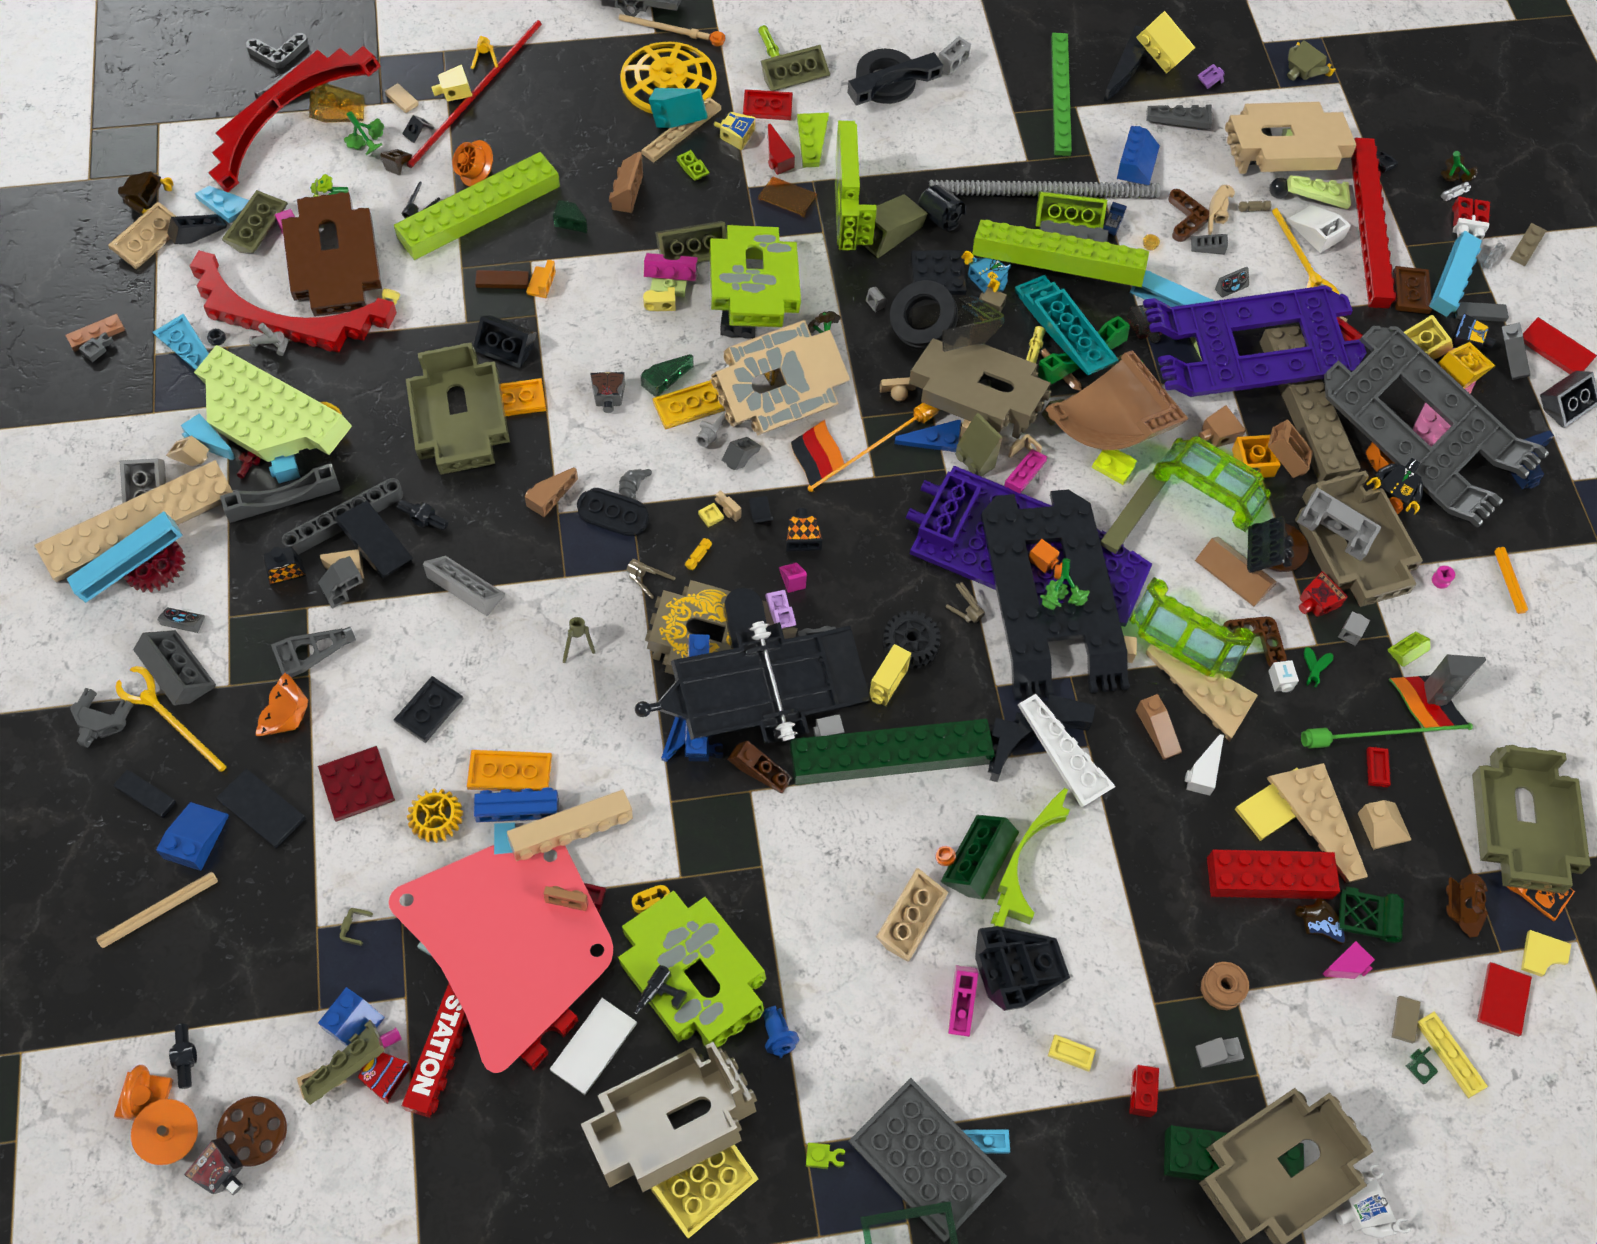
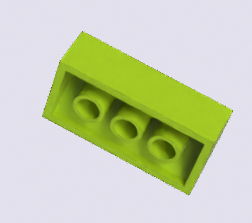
M1039 191L1035 226L1040 227L1041 221L1051 220L1054 223L1060 224L1069 223L1074 226L1085 225L1088 228H1103L1108 200Z

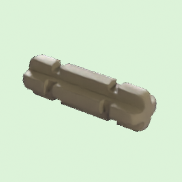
M1270 200L1264 202L1248 201V203L1247 201H1242L1238 205L1240 212L1247 210L1262 211V209L1263 211H1269L1272 207Z

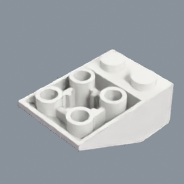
M1310 205L1287 218V221L1320 253L1345 239L1351 226L1339 214L1314 205Z

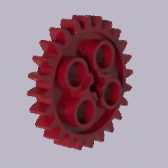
M174 541L123 578L130 587H134L137 591L141 589L142 592H145L148 589L152 593L154 588L160 591L162 585L167 588L168 582L174 583L173 578L180 577L177 572L184 571L181 565L186 564L183 560L186 556L180 545Z

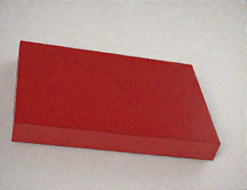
M745 89L743 115L760 119L791 120L793 92Z
M1490 962L1487 966L1477 1022L1517 1037L1521 1036L1532 977Z

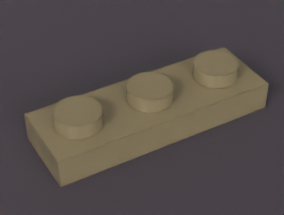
M1531 223L1510 259L1525 266L1547 230Z

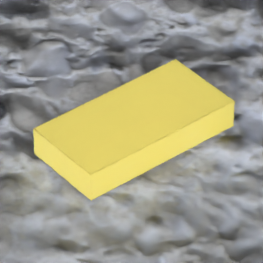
M1055 1034L1048 1056L1089 1072L1096 1050Z

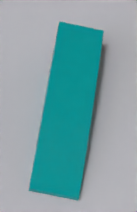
M1045 275L1015 287V293L1032 315L1087 375L1119 362L1118 358L1065 289L1060 290L1056 283H1050Z

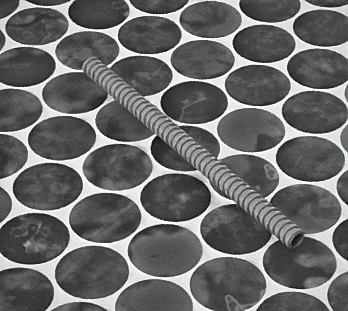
M938 180L929 181V187L941 185L952 194H966V196L969 194L971 196L974 194L976 196L979 194L981 196H984V194L986 196H989V194L992 196L994 194L997 196L1000 194L1002 196L1005 194L1007 196H1010V194L1012 196H1015V194L1017 196H1039V191L1083 195L1085 197L1087 195L1092 197L1093 195L1094 197L1119 196L1122 198L1124 196L1127 198L1129 196L1132 198L1134 196L1137 198L1139 196L1142 198L1144 196L1148 198L1149 196L1153 198L1155 196V198H1158L1160 195L1159 183L1144 185L1134 184L1133 182L1130 184L1128 182L1125 184L1123 182H1120V184L1118 182H1115V184L1113 182L1109 184L1108 182L1104 184L1103 182L1099 184L1097 182H1094V184L1089 182L1088 184L1087 182L1062 183L1061 181L1058 183L1056 181L1053 183L1051 181L1048 183L1046 181L1043 183L1041 181H1038V183L1036 181H1033V183L1031 181H1028V183L1026 181L1022 183L1020 181L1017 183L1015 181L990 182L989 180L987 182L984 180L981 182L979 180L976 182L974 180L971 182L969 180H966V182L964 180H961V182L959 180H956V182L953 180L951 182L948 180L945 182L943 180H940V182Z

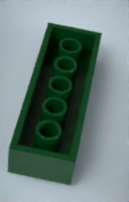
M1171 1125L1165 1130L1164 1176L1204 1180L1220 1169L1206 1148L1228 1133ZM1298 1143L1277 1158L1291 1178L1304 1169V1143Z

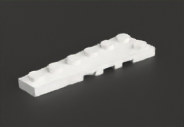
M1036 694L1018 704V707L1081 807L1115 787L1099 767L1097 768L1090 760L1091 757L1086 752L1084 753L1077 745L1078 742L1065 731V727L1055 718L1054 714Z

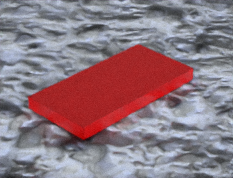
M1539 317L1523 333L1526 346L1569 374L1574 371H1584L1597 356Z

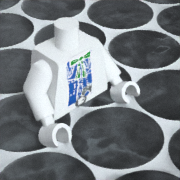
M1379 1164L1372 1165L1369 1172L1365 1171L1362 1173L1367 1186L1342 1203L1344 1209L1336 1212L1339 1224L1343 1226L1351 1222L1355 1231L1362 1230L1365 1235L1377 1238L1395 1235L1397 1231L1409 1233L1411 1229L1402 1230L1400 1227L1402 1222L1408 1220L1399 1219L1396 1222L1377 1180L1372 1181V1178L1379 1179L1384 1175V1172L1380 1175H1376L1373 1172V1168Z

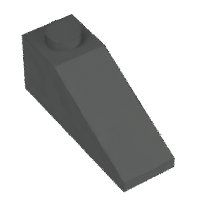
M1520 322L1502 326L1512 380L1531 376Z

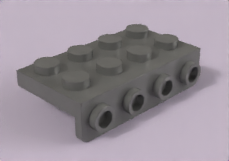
M1051 220L1041 221L1039 228L1045 232H1056L1061 235L1092 239L1098 242H1107L1108 230L1100 227L1088 228L1085 225L1054 223Z

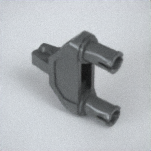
M85 688L78 702H75L70 708L77 725L80 727V735L77 739L79 745L88 748L97 737L103 738L123 730L126 725L125 719L133 704L121 699L114 714L109 715L89 708L97 693L92 689Z

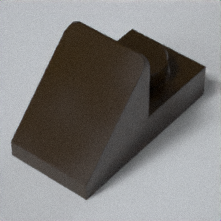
M395 149L381 153L380 157L386 171L401 175L402 165L412 158V154Z

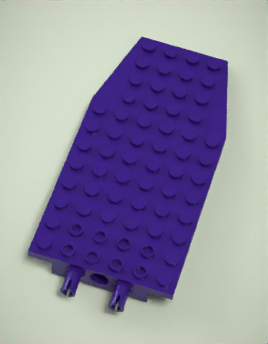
M953 466L951 472L948 471L940 486L924 480L920 491L935 496L928 512L923 514L910 508L907 513V520L920 524L918 536L910 550V554L996 590L981 521L982 511L997 495L1015 494L1018 509L1050 507L1051 505L1025 494H1019L1003 485ZM1097 529L1101 542L1106 532ZM1047 542L1060 552L1058 564L1062 563L1064 554L1061 542ZM1037 543L1026 544L1028 556ZM1122 544L1116 554L1102 547L1120 624L1126 627L1152 567V563L1136 552L1126 549L1124 544ZM1030 562L1039 605H1042L1043 599L1040 595L1047 594L1046 586L1050 584L1051 580L1055 582L1058 580L1054 579L1055 568H1050L1044 573ZM1064 579L1063 584L1067 585L1069 593L1064 597V600L1058 599L1059 603L1068 602L1073 594L1067 579Z

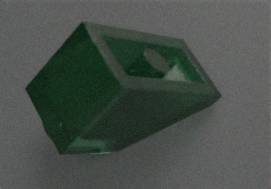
M558 200L553 213L554 226L587 233V219L577 205L569 201Z

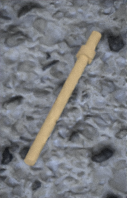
M624 14L619 15V20L683 34L693 39L710 40V34L699 32L698 29L692 28L690 30Z

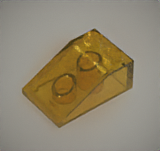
M327 83L311 90L309 118L325 123L351 122L346 114L352 111L358 121L364 120V95Z

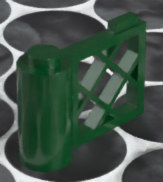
M1347 886L1345 890L1342 889L1340 891L1338 930L1378 937L1383 941L1391 943L1402 941L1404 900L1399 895L1387 894L1386 897L1360 893L1358 892L1359 889ZM1346 896L1353 897L1358 905L1351 909L1346 903ZM1368 900L1377 902V910L1373 913L1364 904ZM1360 906L1368 914L1362 921L1354 912ZM1350 914L1357 922L1355 926L1344 925L1347 915ZM1371 918L1376 924V931L1369 930L1364 922Z

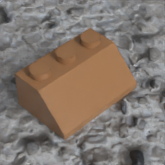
M637 152L623 160L621 167H618V178L613 183L614 191L609 196L612 210L632 213L643 178L642 152Z

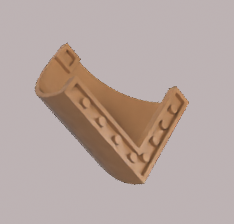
M1133 350L1124 353L1120 357L1121 361L1077 394L1060 403L1050 404L1045 409L1050 419L1055 421L1066 434L1076 441L1102 450H1117L1133 446L1170 431L1187 421L1189 418Z

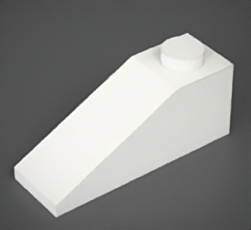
M1220 734L1198 759L1190 771L1187 770L1185 782H1188L1186 790L1211 795L1216 785L1224 735Z

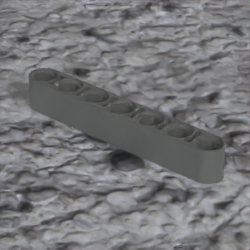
M395 478L387 479L285 533L282 537L284 547H292L299 555L342 532V528L335 521L336 517L366 500L376 512L400 501L403 497L400 482Z

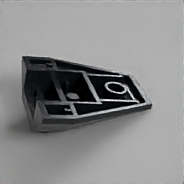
M1000 926L980 928L978 930L975 960L987 997L1004 1011L1023 1008L1070 978L1057 938Z

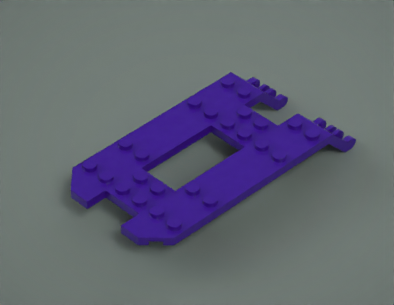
M1327 285L1170 307L1156 298L1143 301V306L1147 309L1145 311L1147 321L1151 323L1149 325L1150 332H1161L1174 340L1190 337L1196 338L1202 359L1201 362L1185 363L1171 355L1158 358L1159 365L1163 366L1160 369L1163 380H1169L1164 383L1165 389L1177 390L1189 397L1323 379L1324 374L1338 360L1352 372L1364 360L1367 354L1364 344L1359 339L1344 341L1337 317L1351 315L1353 310L1348 296L1333 292L1332 288ZM1300 323L1307 347L1239 356L1233 331Z

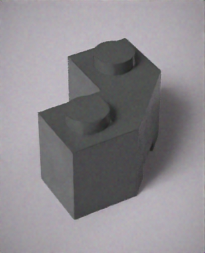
M348 556L333 563L318 583L333 609L349 601L346 591L363 583V580L352 558Z

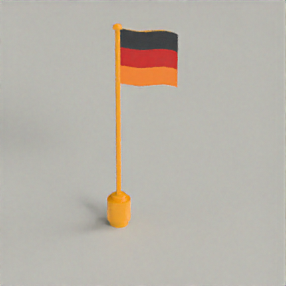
M921 403L914 408V417L846 463H844L839 447L830 435L825 420L791 441L794 456L806 474L809 483L808 491L813 492L814 488L915 420L925 423L937 415L940 409Z

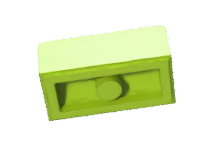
M1415 631L1390 647L1388 652L1402 667H1405L1431 649L1430 639Z

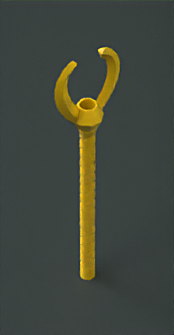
M1278 208L1273 209V215L1277 222H1279L1306 272H1308L1309 281L1307 288L1324 284L1331 287L1333 292L1339 294V291L1332 283L1323 279L1322 276L1313 270Z
M135 666L130 669L132 672L140 673L147 683L148 690L142 691L140 697L126 693L122 688V682L120 680L116 682V692L121 699L127 700L132 704H145L155 708L220 772L226 769L225 764L213 755L203 743L160 704L155 693L154 678L146 668Z

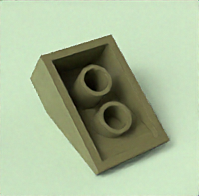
M977 413L958 442L955 455L960 462H963L968 467L971 473L982 477L995 468L1003 437Z

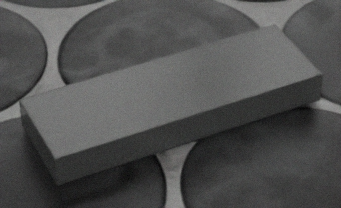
M1458 302L1460 306L1455 311L1456 319H1461L1464 313L1476 320L1507 322L1509 319L1506 304Z

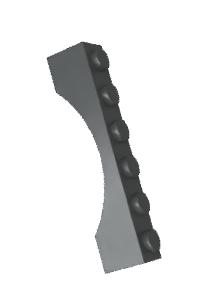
M331 463L314 468L299 480L280 488L265 491H235L222 495L220 498L224 512L231 523L341 489Z

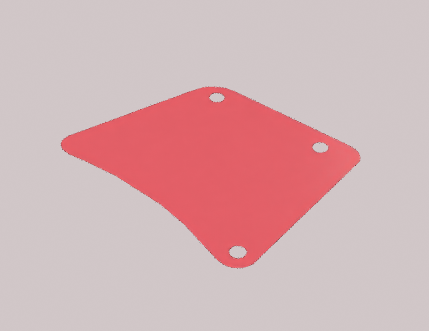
M494 845L397 887L389 897V908L392 913L426 947L443 970L467 1016L481 1060L486 1069L493 1073L506 1070L607 969L612 961L613 943L565 845L551 849L557 852V858L552 862L546 861L542 852L533 855L527 860L516 861L513 853L494 854ZM558 886L567 891L578 890L587 895L588 900L586 911L545 903L543 894L545 887ZM411 894L414 898L413 903L410 906H402L399 901L402 895ZM594 944H601L604 947V953L599 957H594L590 953V948Z

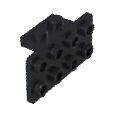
M1275 517L1262 523H1255L1248 528L1247 570L1249 573L1283 564L1285 568L1292 566V558L1294 557L1292 546H1294L1292 536H1288L1285 530L1284 517Z

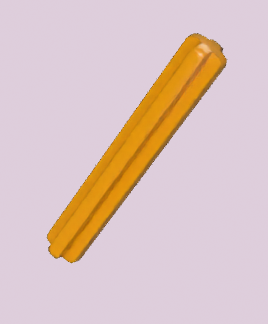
M1498 547L1494 552L1518 614L1526 613L1528 607L1506 548Z

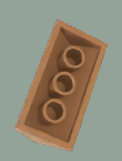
M1220 537L1211 538L1195 559L1198 564L1253 607L1277 583V581L1262 570L1249 573L1247 570V558Z

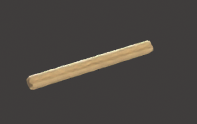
M213 872L204 875L98 936V944L105 948L218 882L216 875Z

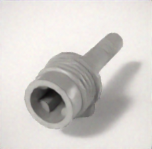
M726 411L713 424L701 421L700 427L702 429L696 437V441L700 446L707 447L717 439L716 431L726 421Z

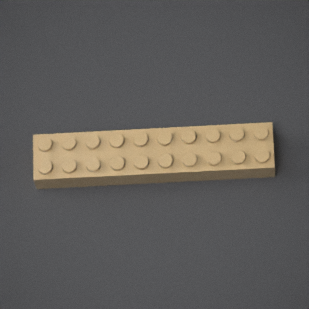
M216 460L45 539L34 546L52 579L57 583L70 577L163 511L179 525L221 505L220 496L232 493L233 491Z

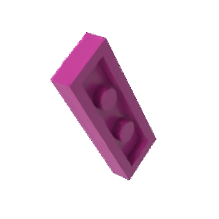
M1031 449L1005 480L1004 486L1020 494L1047 462V456Z

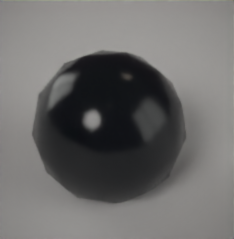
M1276 178L1271 182L1269 191L1273 197L1284 198L1289 194L1287 179Z

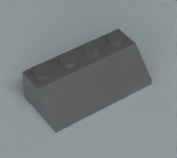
M176 630L142 633L133 650L173 705L189 704L215 688V682Z

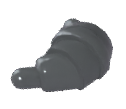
M651 469L628 470L619 480V493L637 500L636 491H638L641 481L646 476L652 474Z

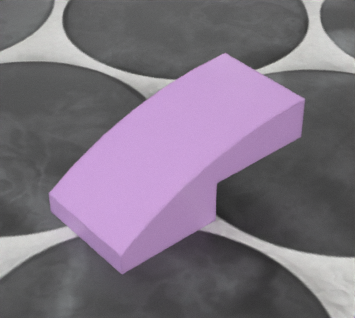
M785 590L767 593L765 597L774 624L780 622L782 629L796 626L792 607H789Z

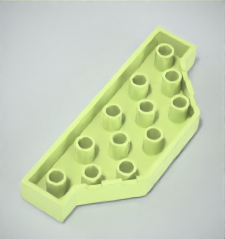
M218 345L213 348L194 371L206 384L207 422L219 434L267 462L273 461L275 457L282 455L287 457L297 454L299 450L306 448L309 450L317 448L330 455L352 427L342 414Z

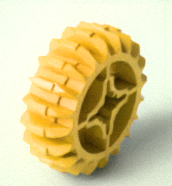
M433 788L432 793L425 790L423 797L420 794L417 795L418 801L412 800L411 803L414 807H408V812L410 813L407 815V819L410 821L408 826L413 828L412 833L414 835L418 834L420 840L425 838L426 842L429 843L433 838L434 842L437 843L439 838H442L443 841H446V835L453 837L452 830L459 831L457 824H462L463 821L460 817L464 815L463 811L460 810L462 805L458 802L456 796L452 797L453 795L450 791L445 794L444 789H441L439 793H437L435 788ZM447 806L451 808V816L449 819L446 818L445 815ZM422 812L426 816L424 820L425 823L423 825L419 823V818Z

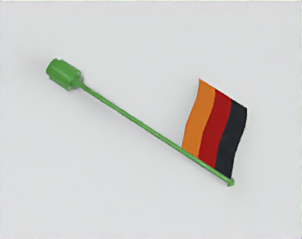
M1430 675L1389 678V681L1400 692L1412 715L1423 728L1332 735L1328 728L1307 729L1301 733V742L1304 747L1309 749L1329 747L1333 739L1466 728L1471 730L1473 724L1464 719L1454 706L1452 700L1443 706L1427 703L1424 683Z

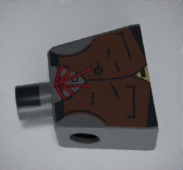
M625 372L590 373L596 406H603L605 413H612L614 406L622 405L626 385Z

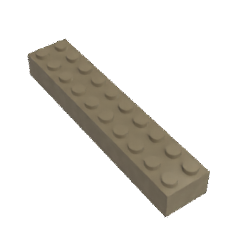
M1298 324L1265 329L1260 340L1264 353L1307 347ZM1322 379L1278 385L1296 430L1313 450L1311 465L1318 482L1321 480H1332L1337 476L1343 477L1355 471L1358 472L1360 465L1334 406L1326 399L1325 385Z

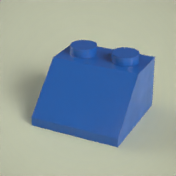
M346 987L318 1024L328 1034L345 1046H348L351 1043L349 1039L355 1033L357 1035L361 1034L366 1029L364 1025L369 1020L377 1028L385 1017L363 998Z

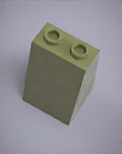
M905 194L876 206L873 245L863 246L877 258L881 257L922 228L928 213Z

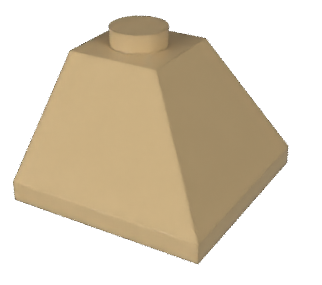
M1386 800L1365 804L1358 812L1373 850L1412 840L1396 803Z

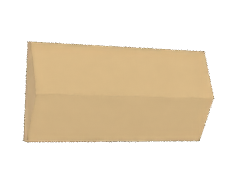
M916 868L876 938L888 951L906 961H910L949 892L919 868Z

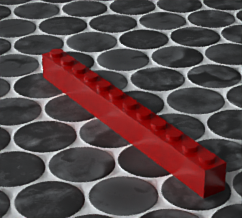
M1354 138L1356 148L1351 157L1368 307L1389 308L1396 299V292L1393 289L1394 278H1392L1391 274L1393 267L1390 264L1391 251L1388 250L1389 237L1386 234V212L1383 210L1384 198L1381 195L1382 184H1380L1381 173L1378 171L1379 159L1376 156L1377 146H1375L1374 139Z

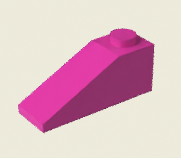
M960 965L955 967L948 1034L970 1037L979 974L977 968Z

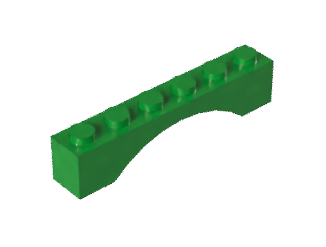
M1117 316L1106 322L1098 331V334L1112 350L1127 341L1130 325ZM1052 353L1039 361L1038 377L1050 382V385L1080 367L1066 353Z

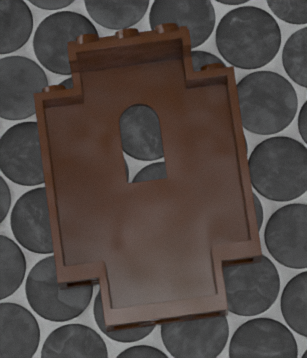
M349 192L297 199L299 217L281 219L290 292L294 301L310 299V306L314 317L350 312L366 306L365 291L382 289L370 209H353ZM334 223L336 225L339 248L322 250L319 227L322 224Z

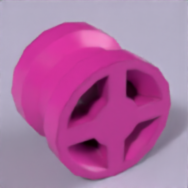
M1440 566L1432 576V583L1437 588H1447L1455 578L1454 570L1449 566Z

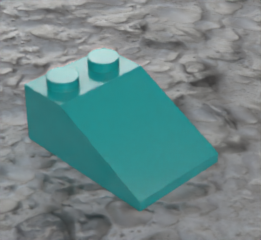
M655 88L649 98L657 128H673L708 118L701 89Z

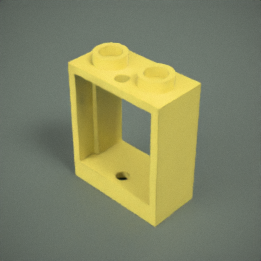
M895 644L893 645L871 681L869 696L873 702L884 706L887 705L908 671L911 652Z

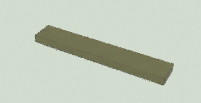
M1150 472L1101 540L1102 547L1114 554L1117 553L1167 480Z

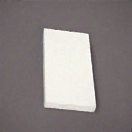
M601 998L551 1066L550 1071L586 1095L634 1029L637 1021Z

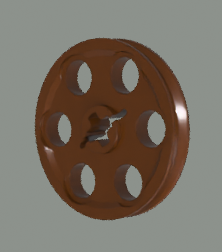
M259 1096L246 1097L233 1103L224 1112L218 1123L216 1138H224L227 1133L233 1132L235 1140L233 1143L228 1144L237 1157L242 1148H249V1157L240 1161L245 1167L257 1166L270 1160L281 1149L287 1133L286 1118L282 1110L271 1100ZM259 1103H264L265 1111L260 1115H255L254 1107ZM236 1110H242V1119L238 1122H233L232 1114ZM273 1118L280 1120V1125L276 1130H270L268 1127L270 1120ZM251 1124L255 1129H257V1131H254L253 1138L249 1134H247V1132L250 1131ZM267 1140L271 1141L272 1149L267 1153H263L261 1151L262 1143Z

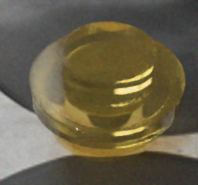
M1148 234L1143 238L1145 249L1154 250L1159 246L1160 240L1157 236Z

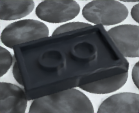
M431 676L394 718V722L426 743L464 698Z

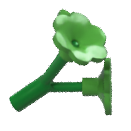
M352 111L346 114L354 125L353 133L344 138L348 148L359 150L367 144L369 149L365 154L368 155L383 145L382 143L374 144L360 127L367 128L369 130L368 134L372 139L377 140L378 137H382L384 124L381 123L380 119L377 118L367 125L359 122ZM357 129L360 131V133L362 134V136H361V135H358Z

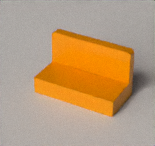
M547 260L545 268L535 267L526 291L527 295L547 298L556 273L554 261Z

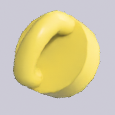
M384 288L382 299H393L392 302L396 305L400 293Z

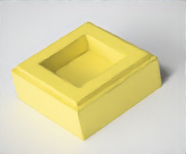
M715 503L698 511V515L708 528L724 519V515Z

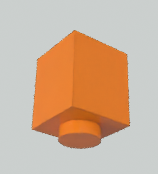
M1041 539L1030 551L1029 561L1046 573L1050 568L1054 569L1055 565L1058 564L1060 552Z

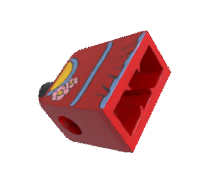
M382 1052L377 1058H374L361 1068L362 1071L359 1073L358 1078L384 1103L388 1104L410 1071L411 1066L405 1060Z

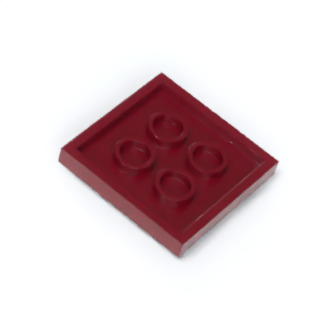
M377 746L318 766L335 822L395 801Z

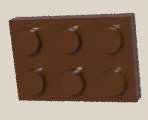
M1395 266L1393 269L1394 291L1396 292L1395 309L1430 314L1432 308L1429 307L1431 303L1429 270Z

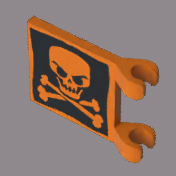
M1507 886V888L1521 895L1552 921L1557 919L1575 892L1571 888L1565 894Z

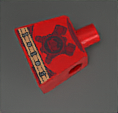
M1322 571L1300 596V600L1303 603L1299 605V610L1303 614L1311 611L1315 616L1319 617L1341 607L1348 596Z

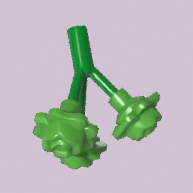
M1063 559L1060 579L1056 582L1051 580L1050 584L1046 586L1047 594L1040 595L1043 599L1042 605L1048 609L1054 610L1056 606L1061 607L1058 599L1064 600V597L1068 595L1067 585L1063 584L1064 579H1067L1069 582L1070 590L1073 593L1068 603L1078 606L1088 601L1087 596L1090 591L1079 590L1078 586L1074 585L1069 576L1070 559Z

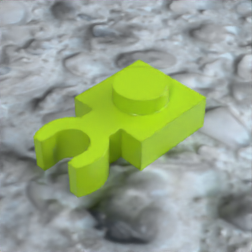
M808 1142L806 1167L828 1169L829 1163L839 1168L844 1167V1162L837 1161L836 1156L838 1154L845 1155V1150L836 1149L832 1152L828 1144Z

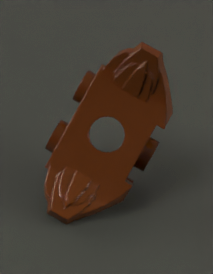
M1469 874L1460 883L1450 877L1449 885L1446 887L1447 895L1449 896V904L1446 907L1447 914L1460 925L1461 929L1469 937H1478L1488 915V912L1485 910V892L1488 891L1486 884L1477 874ZM1470 898H1472L1473 908L1466 907V902Z

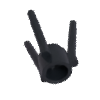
M421 181L401 213L405 219L418 213L419 208L413 202L422 185ZM440 197L436 198L424 209L436 204L438 201H440Z

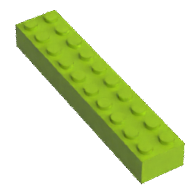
M539 152L394 224L397 239L413 260H416L560 187L558 172L543 154Z
M980 220L972 254L984 258L1142 287L1149 251L1142 248L1136 249L1125 245L1110 244L1109 242H1098L1092 239L1061 235L1056 232H1045L1040 229L1034 230L1024 226Z

